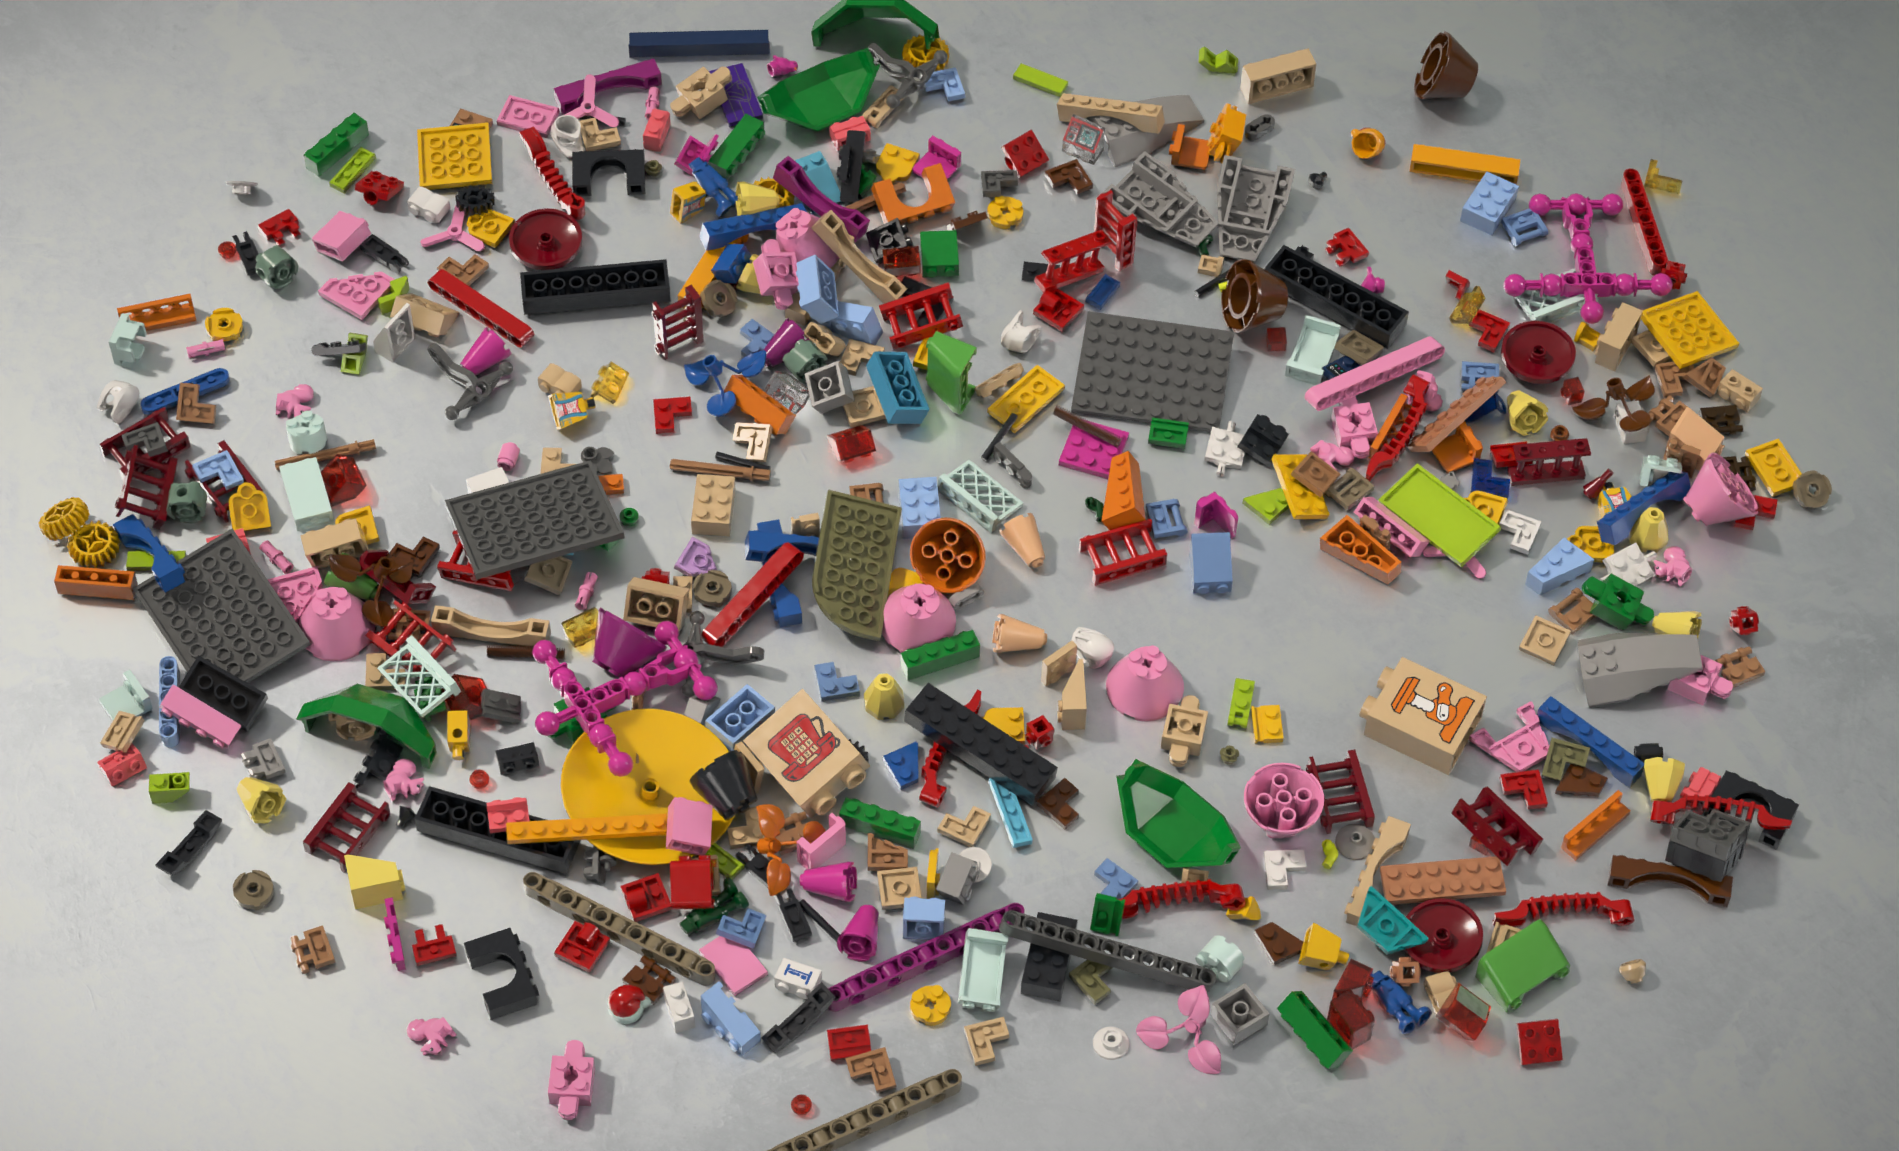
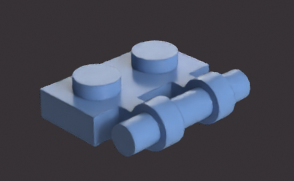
M1462 361L1461 381H1469V384L1462 383L1461 391L1474 387L1476 385L1475 382L1481 377H1499V364Z

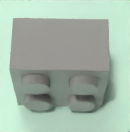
M839 361L805 373L811 405L819 413L822 414L854 402L848 370Z
M951 852L936 890L942 897L964 905L965 900L968 901L971 896L972 889L970 888L972 883L976 882L979 877V867L974 860Z
M1246 983L1216 1000L1211 1006L1210 1015L1234 1045L1268 1025L1269 1012Z

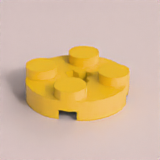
M1003 195L995 197L987 208V216L991 220V224L1000 229H1010V226L1019 225L1023 219L1022 202ZM1002 211H1008L1010 213H1006L1004 215L1002 214Z
M219 308L214 310L210 317L206 318L205 327L212 341L223 339V342L236 340L240 337L243 322L241 315L234 312L233 309ZM224 322H226L227 326L221 327V325Z
M924 986L912 993L910 1011L916 1021H921L928 1026H935L947 1019L951 1010V1000L941 986ZM928 1002L935 1003L934 1009L925 1007Z

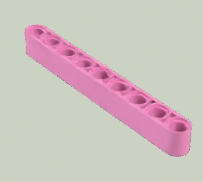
M1426 337L1313 386L1307 390L1304 398L1317 411L1324 410L1440 359L1445 352V348L1433 337Z

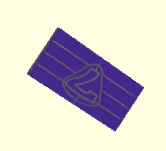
M743 63L728 66L727 68L732 75V81L724 86L728 100L721 104V108L729 127L736 126L745 114L759 120L763 119V113ZM718 69L711 70V71H709V72L712 74L713 72H715V71L718 70Z

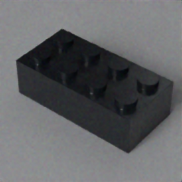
M199 655L179 685L180 689L241 725L240 728L247 732L268 699L267 694Z
M1042 912L1037 914V918L1077 929V919ZM1030 943L1021 981V994L1061 1002L1071 955Z

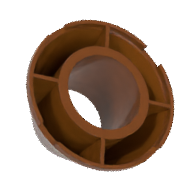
M1446 31L1444 33L1440 32L1431 41L1420 63L1423 66L1421 72L1416 74L1414 92L1416 97L1420 99L1463 98L1474 85L1478 73V62L1450 33Z
M1240 259L1230 267L1225 277L1228 280L1226 290L1222 289L1221 308L1226 326L1235 333H1243L1280 319L1284 315L1288 303V290L1284 281L1250 260Z

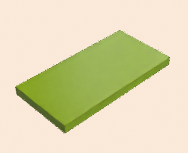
M1418 463L1378 499L1382 505L1430 541V544L1461 568L1501 531L1500 525Z

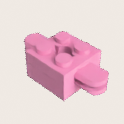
M769 239L761 246L762 253L753 262L761 296L773 295L776 308L786 310L793 304L792 295L798 291L797 286L799 283L796 276L797 260L795 252H781L778 241Z
M1356 396L1340 402L1339 406L1333 407L1331 422L1338 447H1349L1352 449L1354 457L1363 459L1369 455L1370 446L1375 440L1378 431L1370 402L1358 404Z
M1700 655L1703 670L1679 680L1678 678L1671 680L1668 686V690L1701 705H1704L1710 693L1722 699L1728 698L1733 688L1731 681L1719 676L1723 664L1703 655Z
M579 1040L567 1042L564 1056L552 1055L548 1087L549 1104H558V1113L564 1120L576 1118L579 1106H591L595 1075L594 1058L584 1057L585 1048Z

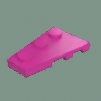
M386 898L384 900L387 917H384L386 929L390 928L391 933L387 934L389 947L393 946L394 952H390L392 964L397 965L398 971L406 970L393 898Z

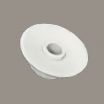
M246 181L225 182L227 185L232 186L233 194L241 195L251 194V187L258 185V183Z
M970 847L959 854L974 860L978 864V871L980 873L976 882L982 881L988 876L991 871L992 862L985 850L978 847Z
M1116 1027L1102 1028L1093 1038L1095 1052L1107 1060H1116L1123 1057L1130 1046L1127 1034Z

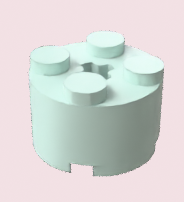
M304 411L301 415L286 421L290 447L295 453L302 454V451H308V454H312L326 446L327 434L322 417L313 414L312 411Z
M1216 935L1198 953L1195 960L1200 966L1213 970L1216 974V980L1228 982L1244 965L1242 962L1245 959L1241 950L1233 942L1228 944L1225 942V937Z

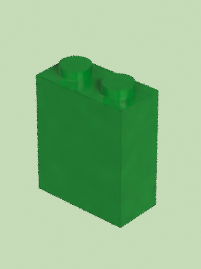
M956 230L920 232L922 277L959 276Z

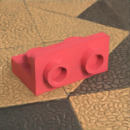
M132 743L126 753L119 750L97 762L101 771L107 776L111 786H115L147 768L141 753Z
M515 797L511 800H494L486 803L490 833L506 832V823L529 821L527 798Z

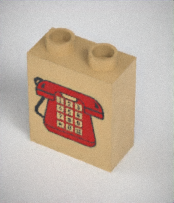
M803 688L743 740L810 818L816 813L824 815L829 812L836 804L837 800L835 797L846 787L853 789L860 785L866 778L865 770L870 767V764Z

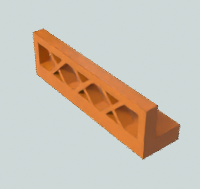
M191 294L117 308L119 318L122 313L130 312L132 313L129 315L130 320L144 323L146 331L196 321ZM184 301H188V302H189V303H187V304H182V305L179 304L180 302H184ZM168 305L167 308H160L161 306ZM144 309H150V311L143 312Z
M1400 394L1370 447L1369 458H1372L1376 452L1381 451L1385 443L1389 445L1388 438L1396 437L1399 431L1396 430L1395 425L1405 423L1406 418H1404L1403 411L1404 409L1409 411L1412 407L1407 404V395Z
M1619 790L1616 791L1569 831L1563 838L1561 849L1576 861L1630 815L1631 810L1620 802L1623 793Z

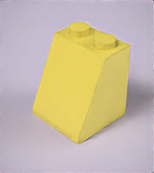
M344 855L355 909L384 904V899L391 897L393 901L403 900L402 892L406 890L402 870H397L396 862Z

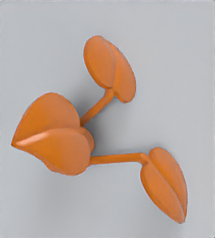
M763 804L756 806L760 830L764 838L759 839L757 849L760 854H767V857L773 858L767 866V885L769 895L774 896L785 890L791 881L790 867L788 864L782 863V859L774 854L780 851L781 846L794 845L797 842H780L775 838L780 835V829L785 825L784 814L777 806ZM810 821L803 829V836L811 844L826 830L821 823Z

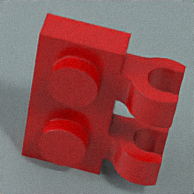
M290 209L258 224V229L267 240L273 238L279 246L285 243L282 238L284 237L283 232L289 230L294 238L301 235L298 231L299 221Z
M1350 228L1335 233L1333 239L1326 242L1329 246L1325 248L1328 254H1333L1338 248L1343 250V252L1336 255L1339 259L1335 260L1339 267L1345 265L1349 260L1355 263L1369 255V251Z
M443 924L435 926L437 939L425 941L423 929L415 931L417 944L412 945L417 966L457 956L452 935L445 936Z

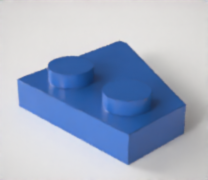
M917 741L883 756V761L900 790L918 783Z

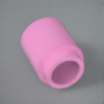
M504 443L497 458V466L499 468L502 467L504 471H511L515 467L520 453V449L515 443Z

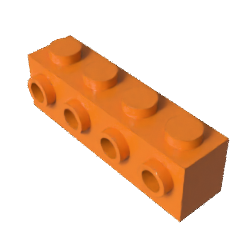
M732 375L724 389V393L733 391L736 396L735 405H738L743 413L754 417V421L758 424H770L773 427V435L786 434L796 417L793 412L743 375Z
M58 565L54 579L58 594L125 600L135 599L136 594L132 588L138 585L134 571Z

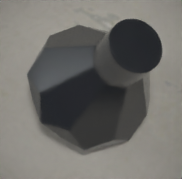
M1327 173L1310 174L1308 178L1310 186L1314 189L1322 188L1324 179L1327 178Z
M400 806L399 819L396 825L403 828L406 822L416 817V814L410 807Z

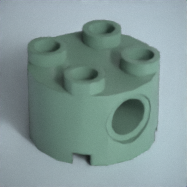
M279 245L273 246L264 253H259L256 257V273L270 287L275 289L284 288L293 281L291 277L294 274L297 275V261Z
M798 340L795 347L783 357L785 366L800 383H807L805 373L827 365L825 363V360H827L825 354L809 340Z
M196 481L171 484L167 514L174 520L175 517L179 518L182 523L201 521L202 516L204 517L206 512L207 492Z

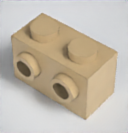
M1731 369L1719 383L1717 394L1748 413L1760 400L1763 388Z

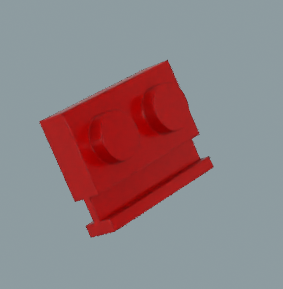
M1527 441L1490 445V453H1492L1496 468L1517 466L1518 462L1515 460L1513 445L1527 444ZM1527 461L1525 465L1533 464V461Z
M868 1024L827 1030L831 1061L871 1051Z

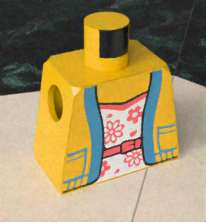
M697 182L676 187L672 191L670 214L682 224L703 211L705 199L709 196Z
M582 392L554 393L548 396L557 430L587 418L586 410L596 407L594 398L583 399Z
M1606 482L1603 491L1599 493L1598 497L1601 519L1619 505L1630 500L1632 496L1625 487L1614 488L1612 482Z
M448 711L447 741L449 750L453 752L452 758L454 760H463L465 752L470 751L471 723L468 711Z

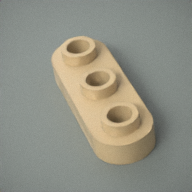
M1021 363L1009 366L976 386L975 391L977 395L983 398L993 393L994 389L1006 386L1009 380L1021 377L1024 371Z

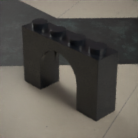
M644 149L572 152L573 193L577 196H592V177L597 171L604 168H616L626 175L628 195L646 194Z
M1727 770L1712 797L1721 796L1725 799L1730 797L1733 800L1753 801L1758 805H1764L1767 812L1772 816L1787 820H1793L1799 804L1795 803L1792 799L1782 797L1773 790H1767L1757 783L1748 781L1738 774ZM1709 805V811L1704 813L1705 817L1711 813L1714 805ZM1721 806L1720 812L1724 813L1725 806ZM1763 829L1758 842L1777 850L1788 829Z
M511 927L464 942L465 952L471 969L492 962H505L516 970L514 979L508 985L483 993L484 1004L490 1020L537 1005L536 997L539 996L536 984L532 985L530 981L533 979L531 970L524 965L527 962L524 951H519L520 941L517 933L513 934Z

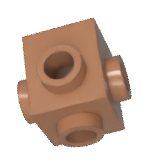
M1399 957V961H1392L1390 977L1395 982L1399 983L1400 986H1412V983H1419L1421 975L1419 962L1412 961L1411 957Z

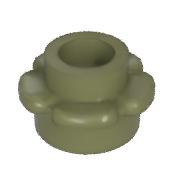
M657 160L645 163V172L649 176L655 177L660 174L662 165Z
M1230 745L1220 750L1222 761L1226 764L1235 763L1237 757H1239V751Z

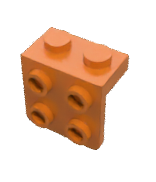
M1178 124L1177 131L1173 130L1172 134L1174 145L1170 144L1169 155H1172L1171 165L1205 170L1209 159L1208 140L1185 137V125Z
M1463 421L1456 428L1455 434L1443 439L1431 451L1445 472L1449 473L1479 462L1483 446L1480 440L1475 438L1472 428Z

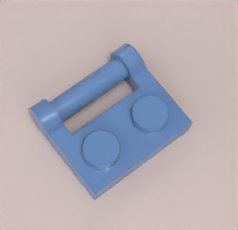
M1530 208L1501 219V224L1510 236L1514 246H1518L1521 242L1538 236L1548 235L1546 225L1540 216ZM1533 227H1537V228H1538V229L1533 230V231H1531V232H1528V233H1525V234H1522V235H1518V232H1521V231H1524V230H1527V229H1530V228H1533Z
M1178 499L1146 504L1148 518L1152 520L1154 539L1173 535L1184 536L1188 533L1180 514ZM1167 509L1172 510L1176 526L1172 527Z

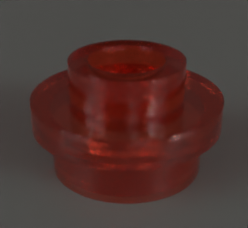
M229 241L221 243L218 247V253L225 259L232 258L236 253L235 244Z
M475 770L469 778L471 786L476 789L486 787L489 784V775L483 770Z
M797 1095L791 1101V1109L795 1114L805 1115L812 1108V1102L806 1095ZM799 1104H804L805 1107L800 1108V1107H798V1105H799Z

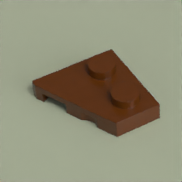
M1570 764L1555 794L1561 795L1564 792L1573 793L1574 796L1588 795L1599 797L1608 778L1586 767L1583 768Z
M1270 922L1254 930V935L1273 965L1301 954L1303 941L1275 923Z

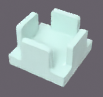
M124 313L121 314L109 340L114 364L121 366L123 361L134 363V361L140 360L145 347L143 344L132 341L135 340L136 335L146 337L147 334L144 323L132 321L129 315Z

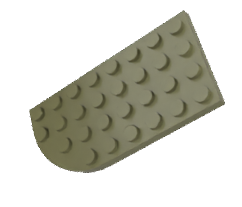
M828 490L812 576V588L816 602L824 615L840 629L855 636L880 641L884 622V607L888 597L902 507Z

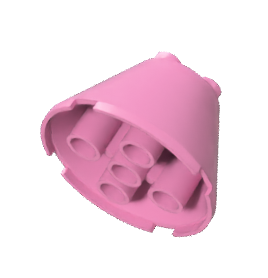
M794 208L777 221L776 241H778L781 252H795L797 262L816 255L830 269L838 261V255L811 228L819 220V217Z
M1714 452L1708 455L1690 490L1683 498L1685 503L1693 509V517L1698 522L1702 520L1708 526L1757 515L1759 513L1755 511L1758 509L1757 502L1744 480L1738 473L1734 475L1728 468L1731 465L1722 456Z
M925 584L909 585L894 591L887 597L884 607L882 636L889 645L891 644L899 652L902 653L907 649H915L926 643H933L944 637L953 636L956 627L955 611L950 601L942 593L934 589L933 586Z
M328 587L319 589L302 613L298 623L311 644L305 649L311 652L314 657L326 661H343L357 656L359 651L371 643L365 636L368 631L371 630L374 633L376 631V625L368 621L362 613V606L365 602L350 594L344 588Z
M1152 645L1135 649L1111 668L1107 676L1106 692L1110 703L1121 714L1135 717V720L1153 721L1167 716L1169 704H1179L1184 693V682L1177 667L1158 647Z
M1273 763L1257 770L1250 780L1247 781L1244 790V805L1251 819L1266 832L1268 837L1283 839L1306 830L1318 820L1324 806V793L1319 781L1312 773H1307L1295 764Z

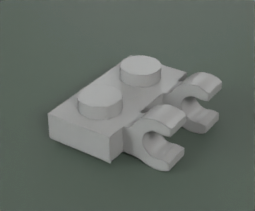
M271 738L253 744V750L241 754L245 767L252 765L256 760L260 764L248 769L249 777L260 780L265 775L268 780L285 773V768Z

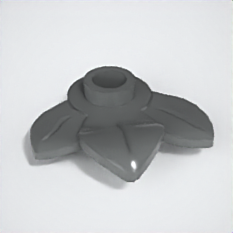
M586 447L581 452L582 462L591 460L596 473L608 474L613 471V466L609 459L614 455V452L606 447L598 449Z

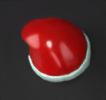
M622 985L611 991L607 1000L610 1015L617 1022L626 1025L638 1021L643 1015L644 1007H648L651 1004L650 998L644 995L642 989L633 985Z

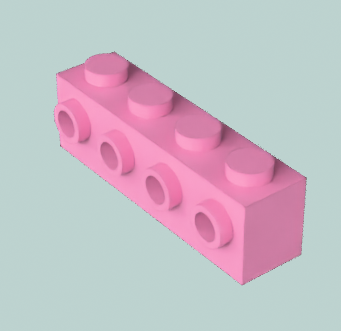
M1363 497L1353 512L1359 519L1364 515L1374 518L1378 522L1381 531L1383 529L1389 530L1391 534L1390 544L1400 548L1402 553L1410 558L1420 557L1430 542L1373 497Z
M174 684L159 706L163 714L168 717H176L181 725L187 728L191 726L196 729L195 732L203 738H206V736L211 738L213 743L220 748H228L241 727L237 722Z

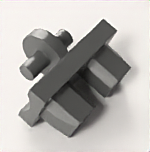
M593 845L592 849L585 850V860L587 863H592V866L585 867L583 874L587 880L596 879L600 884L605 883L606 871H610V867L616 865L617 859Z

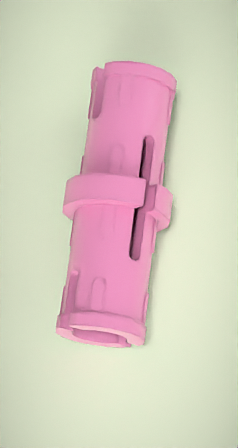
M657 87L649 89L648 99L645 103L647 107L645 117L647 120L651 117L652 110L659 108L660 90Z
M223 339L208 343L204 341L202 342L203 344L186 347L189 358L201 355L209 356L210 353L225 351Z
M269 540L264 541L260 545L259 549L284 574L289 573L293 569L294 565Z
M590 572L586 573L583 585L579 587V595L575 603V607L581 610V607L582 610L587 609L589 599L594 594L593 588L598 576L593 572L592 574Z

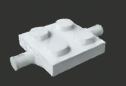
M1232 421L1228 422L1227 430L1212 427L1204 461L1218 466L1216 474L1219 476L1221 471L1220 477L1224 476L1225 468L1241 470L1245 454L1243 450L1237 447L1244 435L1234 432L1236 423L1233 422L1232 424Z
M1634 543L1602 560L1607 568L1608 575L1600 578V581H1604L1612 573L1626 582L1637 586L1655 576L1649 566V562L1656 559L1657 554L1654 555L1655 552L1652 551L1644 555L1637 543Z

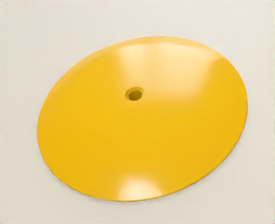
M634 709L604 718V723L609 725L616 735V747L619 752L629 754L633 760V768L627 776L619 777L610 772L608 767L610 758L606 752L601 754L598 752V748L591 744L589 736L585 731L572 745L563 764L561 795L570 819L666 813L668 819V806L674 797H683L687 800L702 801L709 804L693 789L689 780L699 769L703 768L705 770L709 764L715 762L714 759L729 751L713 732L689 717L660 709ZM636 753L639 756V763H636ZM712 808L711 846L726 832L734 818L733 816L725 821L714 808ZM667 835L588 840L592 845L608 855L631 863L661 865L679 860V856H696V854L666 849Z

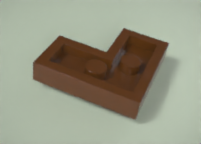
M1077 159L1045 171V177L1052 188L1069 182L1076 194L1093 189V183Z
M423 536L413 550L396 543L386 557L414 560L412 573L420 576L440 549V545Z
M1064 778L1037 801V806L1065 830L1079 818V814L1067 804L1079 794V789Z

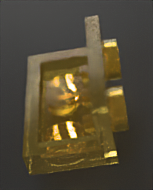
M1475 286L1471 293H1464L1449 317L1451 323L1470 324L1486 299L1480 286Z
M609 362L598 371L599 378L592 384L591 389L593 391L590 396L594 398L599 395L614 404L621 393L629 372L615 363Z
M596 607L561 623L566 639L574 648L583 646L595 639L598 617Z

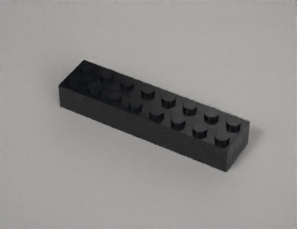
M1286 245L1281 247L1264 268L1284 281L1290 297L1352 330L1354 329L1387 349L1407 325L1409 311Z
M667 259L520 272L524 315L649 304L655 301L657 303L671 302Z
M930 683L926 684L905 710L904 722L1032 806L1035 805L1056 778L1057 766Z
M429 786L415 817L417 831L564 874L568 873L581 840L507 844L506 832L490 833L487 802ZM529 815V821L546 820L543 818Z

